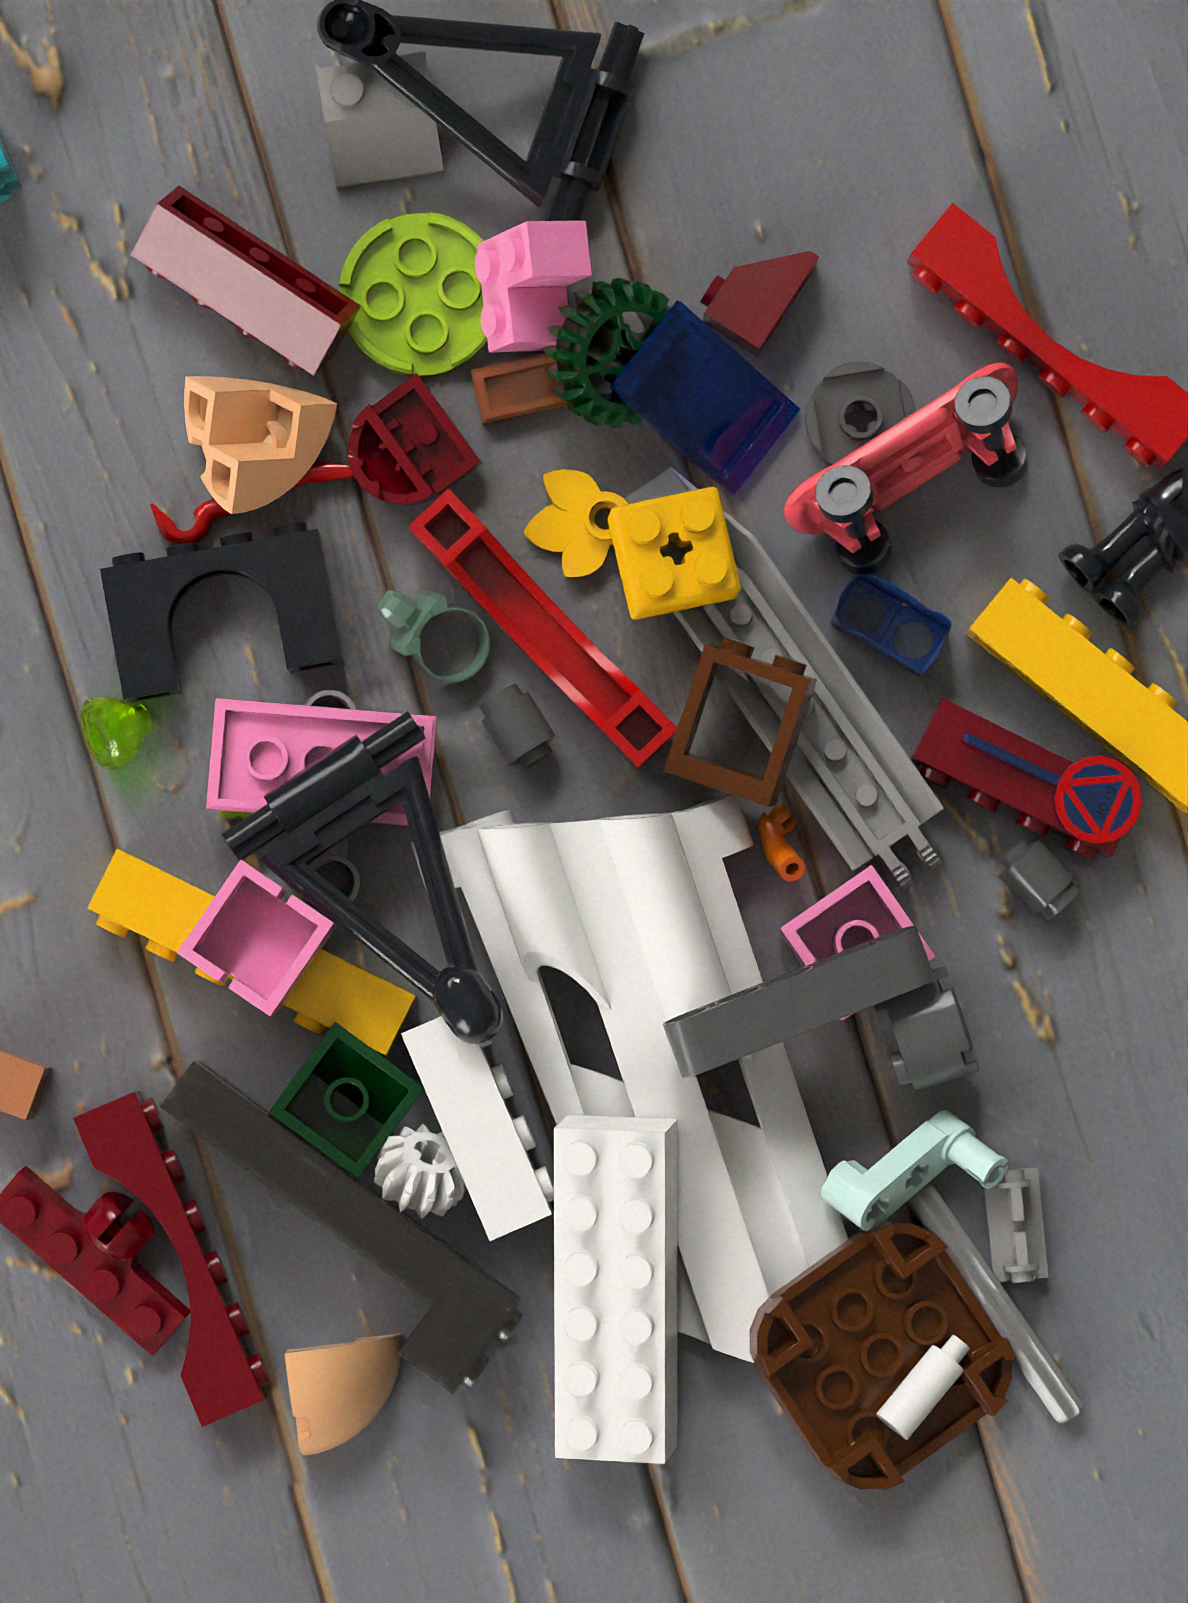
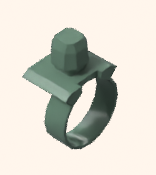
M431 589L419 592L415 600L402 592L388 590L378 603L377 609L381 617L396 627L389 638V648L405 656L412 655L415 664L425 674L445 683H455L473 677L484 666L489 654L490 636L485 623L474 612L455 604H447L446 596ZM448 610H462L474 620L479 632V648L474 660L465 670L455 675H434L425 666L420 654L421 639L419 637L422 629L434 615L437 616Z

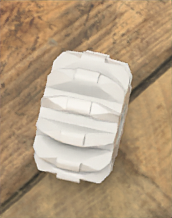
M424 1124L416 1131L402 1126L394 1136H388L387 1141L380 1148L377 1156L378 1163L374 1170V1183L382 1187L383 1200L397 1201L399 1203L400 1213L409 1208L415 1210L421 1219L430 1211L443 1217L451 1206H456L458 1201L463 1198L467 1187L443 1131L438 1134L431 1133Z

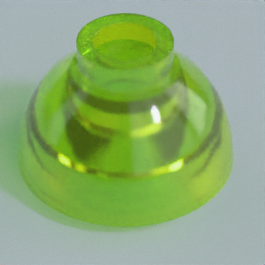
M110 696L90 698L83 704L81 710L82 730L87 745L96 761L102 767L112 772L126 766L139 752L143 738L153 732L152 721L147 709L141 703L131 706L121 699Z

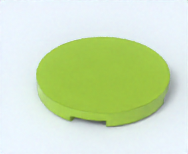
M433 212L397 216L392 219H386L369 229L350 251L344 263L339 282V291L361 305L348 329L357 347L379 366L406 376H413L416 373L421 377L442 375L464 366L476 357L488 344L487 337L484 335L481 327V313L484 307L482 287L475 273V258L478 253L477 244L484 240L464 223L452 217Z

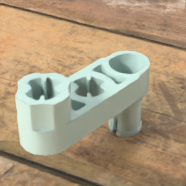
M943 1110L920 1125L869 1170L865 1169L855 1160H843L830 1171L826 1182L822 1186L821 1196L859 1228L869 1231L885 1221L947 1166L952 1164L958 1165L979 1181L984 1188L989 1189L997 1185L1006 1174L1008 1160L978 1140L972 1127L952 1112Z

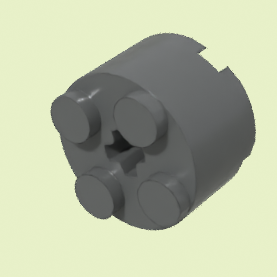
M945 965L932 969L935 980L874 1005L883 1033L893 1030L899 1047L898 1051L891 1054V1059L900 1085L912 1083L916 1092L980 1071L977 1060L967 1063L963 1052L971 1050L973 1045L954 988L943 991L939 979L949 976Z

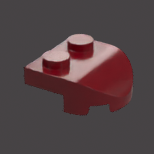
M417 373L374 405L368 404L358 414L351 426L352 431L347 458L352 474L368 493L388 503L417 505L428 502L442 494L483 463Z

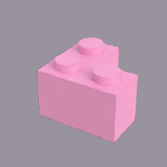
M586 220L526 221L477 244L478 253L475 258V273L482 287L484 307L481 313V327L484 335L487 337L489 353L544 351V348L556 345L557 337L550 333L548 327L553 325L561 327L565 321L558 307L568 306L566 286L592 275Z

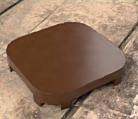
M883 1221L872 1230L859 1231L774 1292L758 1308L749 1330L750 1354L758 1373L816 1461L832 1478L860 1490L883 1489L886 1491L905 1482L902 1478L904 1474L986 1414L994 1417L1008 1402L1005 1396L1012 1380V1360L1016 1359L1009 1340L1001 1337L946 1253L945 1249L948 1246L934 1232L904 1221ZM955 1335L970 1348L958 1363L964 1371L909 1439L905 1440L880 1420L876 1413L932 1345L941 1349L950 1337Z

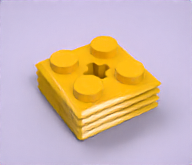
M716 487L635 502L611 509L608 516V524L632 619H643L733 600L737 597L741 590V584L719 492ZM668 542H675L678 548H685L687 551L681 560V565H675L672 557H662L661 552L666 549Z

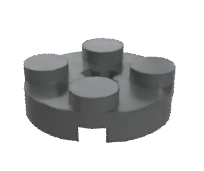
M870 362L847 363L832 369L815 386L805 412L807 436L812 447L818 452L822 460L831 466L916 412L915 405L907 386L892 373L885 371L883 367ZM863 403L865 412L875 413L876 421L868 423L867 432L859 433L854 425L846 424L844 416L852 414L853 404Z

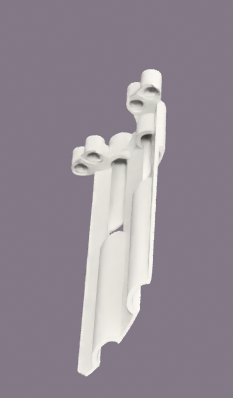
M732 794L723 795L688 809L672 813L624 815L597 820L560 823L514 824L510 810H506L469 822L460 827L439 832L455 888H462L556 1124L558 1125L567 1115L678 1119L677 1332L710 1344L712 1349L754 1363L750 1354L749 1330L758 1308L774 1292L848 1240L839 1211L827 1203L821 1196V1188L828 1176L783 1041L738 1059L760 1124L759 1127L735 1117L707 1109L696 1075L682 1078L663 1027L664 1022L676 1016L763 982L722 860L724 857L754 845L738 796ZM411 842V846L425 885L414 842ZM540 966H551L563 971L583 986L597 1002L623 1081L597 1071L570 1064L539 971Z

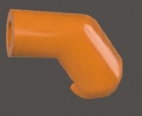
M776 805L767 815L763 812L757 827L766 860L783 880L792 882L800 879L804 874L805 863L784 838L786 833L795 829L796 821L783 805Z

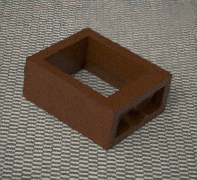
M723 637L720 647L711 644L704 645L664 772L768 807L775 806L817 679L804 675L807 667L804 663L775 655L773 663L770 664L752 658L755 647ZM718 664L792 688L764 777L689 753Z

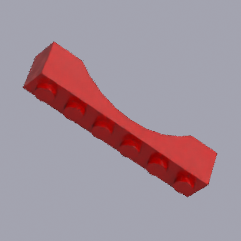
M954 203L948 207L911 252L907 263L914 269L910 274L922 287L933 294H936L939 290L943 291L956 302L953 310L965 322L977 329L983 324L999 337L995 343L1007 356L1018 363L1026 359L1042 373L1038 376V379L1050 391L1062 398L1068 393L1084 406L1081 414L1092 425L1103 432H1107L1111 428L1127 441L1123 446L1124 449L1135 460L1147 467L1153 462L1159 468H1162L1188 438V393L1167 376H1139L1108 370L1079 358L1053 341L1030 318L1013 293L1000 261L995 236Z
M449 488L408 526L413 537L636 771L675 736L677 727L562 612Z

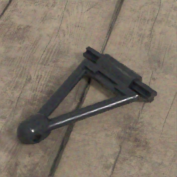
M333 0L321 10L317 20V31L326 47L347 58L369 66L537 207H540L544 201L552 176L557 177L559 181L545 221L580 220L589 191H598L600 189L635 86L628 80L645 34L638 31L639 28L630 24L624 25L620 22H614L598 70L591 68L600 42L601 33L391 15L384 9L363 0ZM400 43L562 57L526 161L398 56L396 51Z
M407 711L362 742L357 735L353 736L264 795L263 797L268 803L267 805L224 832L222 836L240 861V859L244 860L284 832H287L290 838L265 854L259 862L433 1001L436 1009L455 1036L469 1044L484 1043L493 1038L500 1030L503 1023V1009L495 993L478 971L419 758L415 756L408 759L386 775H383L380 771L382 767L426 739ZM401 801L448 966L441 971H438L307 865V863Z

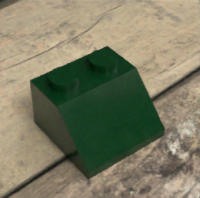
M334 1022L271 1107L269 1113L354 1176L360 1178L377 1156L380 1148L387 1141L388 1136L393 1134L421 1095L424 1087L337 1022Z

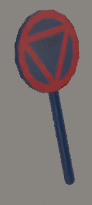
M965 733L962 737L965 744L1055 785L1056 789L1053 798L1056 815L1064 829L1078 840L1094 844L1115 841L1128 833L1139 817L1142 805L1140 784L1131 769L1117 759L1102 755L1084 757L1068 766L1064 773L1059 776L975 735Z

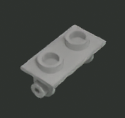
M1038 1167L1007 1170L997 1185L989 1189L984 1188L992 1272L999 1282L1012 1281V1283L1035 1281L1034 1279L1049 1278Z

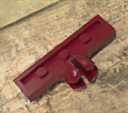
M27 1166L23 1167L0 1193V1223L153 1356L191 1312L186 1305L143 1269L138 1261L139 1252L154 1234L153 1222L148 1213L142 1208L133 1220H129L125 1225L121 1224L118 1220L132 1205L134 1200L115 1191L103 1194L88 1211L83 1213L69 1204Z

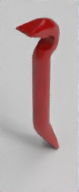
M315 461L302 479L290 490L307 483H324L355 477L350 466ZM212 498L201 503L194 510V526L187 531H181L176 528L175 523L153 503L150 504L160 534L174 545L199 543L209 532L213 521L231 515Z

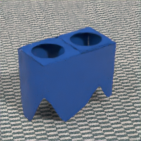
M861 574L846 585L839 596L831 620L832 625L919 677L938 658L944 639L952 627L951 620L942 613L929 610L917 599L893 583L870 574ZM858 594H874L882 601L885 607L883 622L872 631L857 630L848 621L846 614L848 603ZM905 622H920L929 629L932 635L930 650L919 659L904 658L895 649L893 642L895 631Z

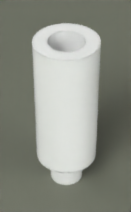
M952 1335L941 1349L932 1345L876 1415L899 1436L908 1440L963 1373L964 1370L958 1363L970 1348L955 1335Z

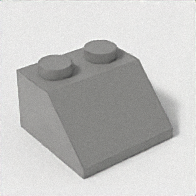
M425 52L400 55L404 61L430 81ZM355 62L316 69L337 189L444 172L436 122L369 66Z

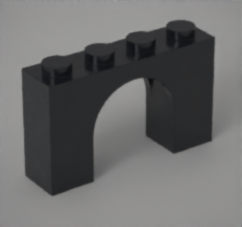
M305 522L292 523L274 528L275 537L253 540V534L246 532L220 538L221 547L199 550L198 543L193 542L167 547V557L145 560V555L142 552L113 557V566L100 569L123 699L128 703L183 693L172 634L175 611L181 599L192 587L203 580L221 575H233L251 580L270 595L276 609L286 666L290 673L343 664L344 658L319 530H308Z

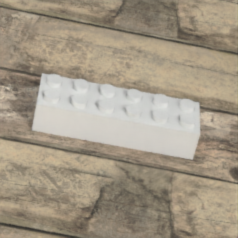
M567 1115L554 1127L555 1458L665 1464L677 1447L678 1119Z

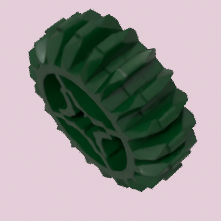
M613 278L611 284L603 281L593 282L591 294L583 290L574 292L576 307L574 309L568 306L558 307L562 317L565 318L562 326L553 325L548 327L550 333L557 337L556 345L543 349L546 356L556 360L554 364L545 370L550 379L558 381L552 391L558 398L567 401L565 407L571 413L578 416L582 415L585 421L594 425H602L604 422L605 425L611 428H621L624 421L632 425L641 424L643 412L650 415L660 414L657 399L659 397L666 400L674 399L673 392L669 388L672 379L675 381L686 379L683 373L676 369L678 361L690 357L687 350L678 347V344L689 336L684 328L676 325L682 315L677 309L667 306L669 299L663 293L655 290L652 291L649 285L640 281L630 283V281L623 278ZM634 312L641 320L645 331L641 333L631 331L630 325L624 323L622 313ZM597 373L603 376L604 381L610 383L612 392L599 394L592 386L588 375Z

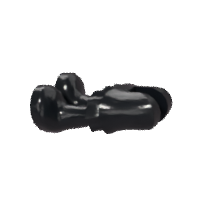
M1183 468L1170 473L1156 485L1140 493L1139 499L1132 502L1134 511L1122 524L1093 548L1088 549L1080 544H1072L1058 554L1061 563L1071 577L1084 590L1091 592L1109 570L1143 537H1148L1150 544L1128 567L1094 596L1095 601L1102 609L1128 628H1133L1142 616L1143 609L1138 600V595L1145 585L1162 567L1173 573L1176 560H1184L1188 552V512L1184 518L1170 504L1172 500L1175 501L1181 496L1184 488L1188 485V473Z

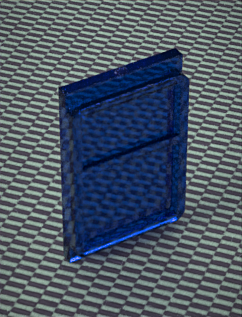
M678 300L609 387L618 395L620 400L710 479L719 483L732 495L737 493L801 410L686 305Z

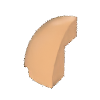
M212 376L185 377L184 409L188 441L191 444L202 447L206 459V470L201 475V479L215 501L229 513L248 512L278 499L302 479L318 458L331 431L337 403L309 392L266 382Z
M402 1333L357 1338L355 1342L288 1349L285 1352L292 1414L296 1417L298 1445L302 1456L318 1454L347 1442L365 1429L379 1414L392 1393L398 1377L402 1355Z

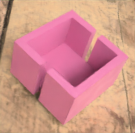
M240 859L177 953L219 982L224 983L229 974L237 979H234L228 988L270 1017H275L337 925L294 895H291L286 903L281 901L286 890Z

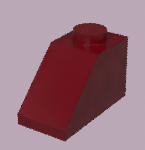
M811 251L734 267L726 280L717 275L700 301L701 304L707 307L704 312L703 323L758 357L812 274L819 256Z

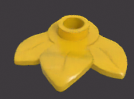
M568 469L548 472L544 474L543 482L553 504L546 506L532 518L524 530V535L534 545L543 550L563 552L562 570L565 577L575 578L590 575L603 565L609 547L614 546L610 529L604 530L596 525V514L602 510L611 511L613 507L628 503L616 493L601 492L596 482L587 473Z

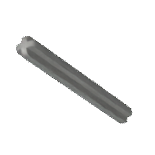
M931 1184L925 1185L907 1201L908 1206L923 1228L934 1232L948 1246L945 1249L946 1253L1001 1337L1009 1340L1016 1357L1014 1359L1054 1419L1059 1423H1065L1073 1419L1083 1410V1403L935 1187Z

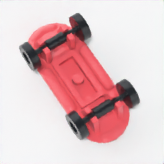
M997 362L986 365L838 462L809 477L789 495L784 506L786 522L794 531L802 534L820 535L827 533L836 540L835 548L841 564L848 571L855 574H871L885 566L892 553V543L886 528L880 522L874 520L871 513L876 510L886 509L959 462L961 456L969 450L972 451L971 459L974 471L984 484L992 487H1006L1014 484L1024 475L1028 466L1025 446L1019 437L1012 434L1008 424L1012 414V404L1016 399L1018 390L1017 373L1007 363Z

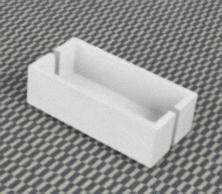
M442 1016L401 1033L489 1241L552 1215L553 1209L550 1202L554 1200V1184L546 1166L535 1170L527 1151L536 1147L533 1135L524 1115L514 1119L505 1100L514 1095L509 1079L502 1064L491 1067L483 1049L493 1044L492 1040L490 1039L479 1044L463 1042L454 1035Z

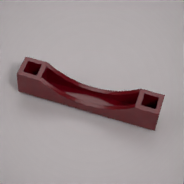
M135 1091L73 1117L94 1169L119 1182L148 1207L164 1227L179 1255L188 1284L191 1312L188 1350L180 1376L201 1426H206L264 1401L267 1398L264 1387L272 1384L270 1375L261 1355L258 1353L251 1356L243 1339V1335L250 1333L248 1322L238 1302L231 1305L228 1303L221 1284L229 1281L227 1272L218 1252L214 1251L208 1254L200 1236V1233L207 1230L205 1219L195 1199L189 1202L185 1200L178 1182L186 1179V1175L174 1148L165 1151L157 1131L165 1128V1125L154 1099L151 1097L144 1100L141 1092Z

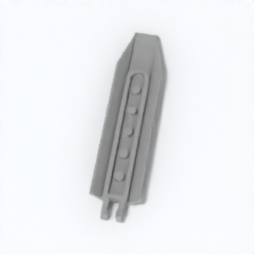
M669 467L627 496L626 499L628 504L698 489L676 470ZM723 510L741 590L733 600L673 613L701 653L705 644L720 647L724 637L755 647L752 658L772 664L775 655H779L807 665L804 675L816 678L817 682L786 776L852 871L879 855L904 891L914 883L911 880L909 870L903 862L897 859L890 847L905 836H908L916 849L917 856L925 866L929 867L932 871L941 866L942 862L918 827L943 810L944 807L756 537ZM668 542L666 549L661 552L662 557H672L675 565H681V560L687 553L685 548H678L675 542ZM718 664L716 675L771 753L792 688Z

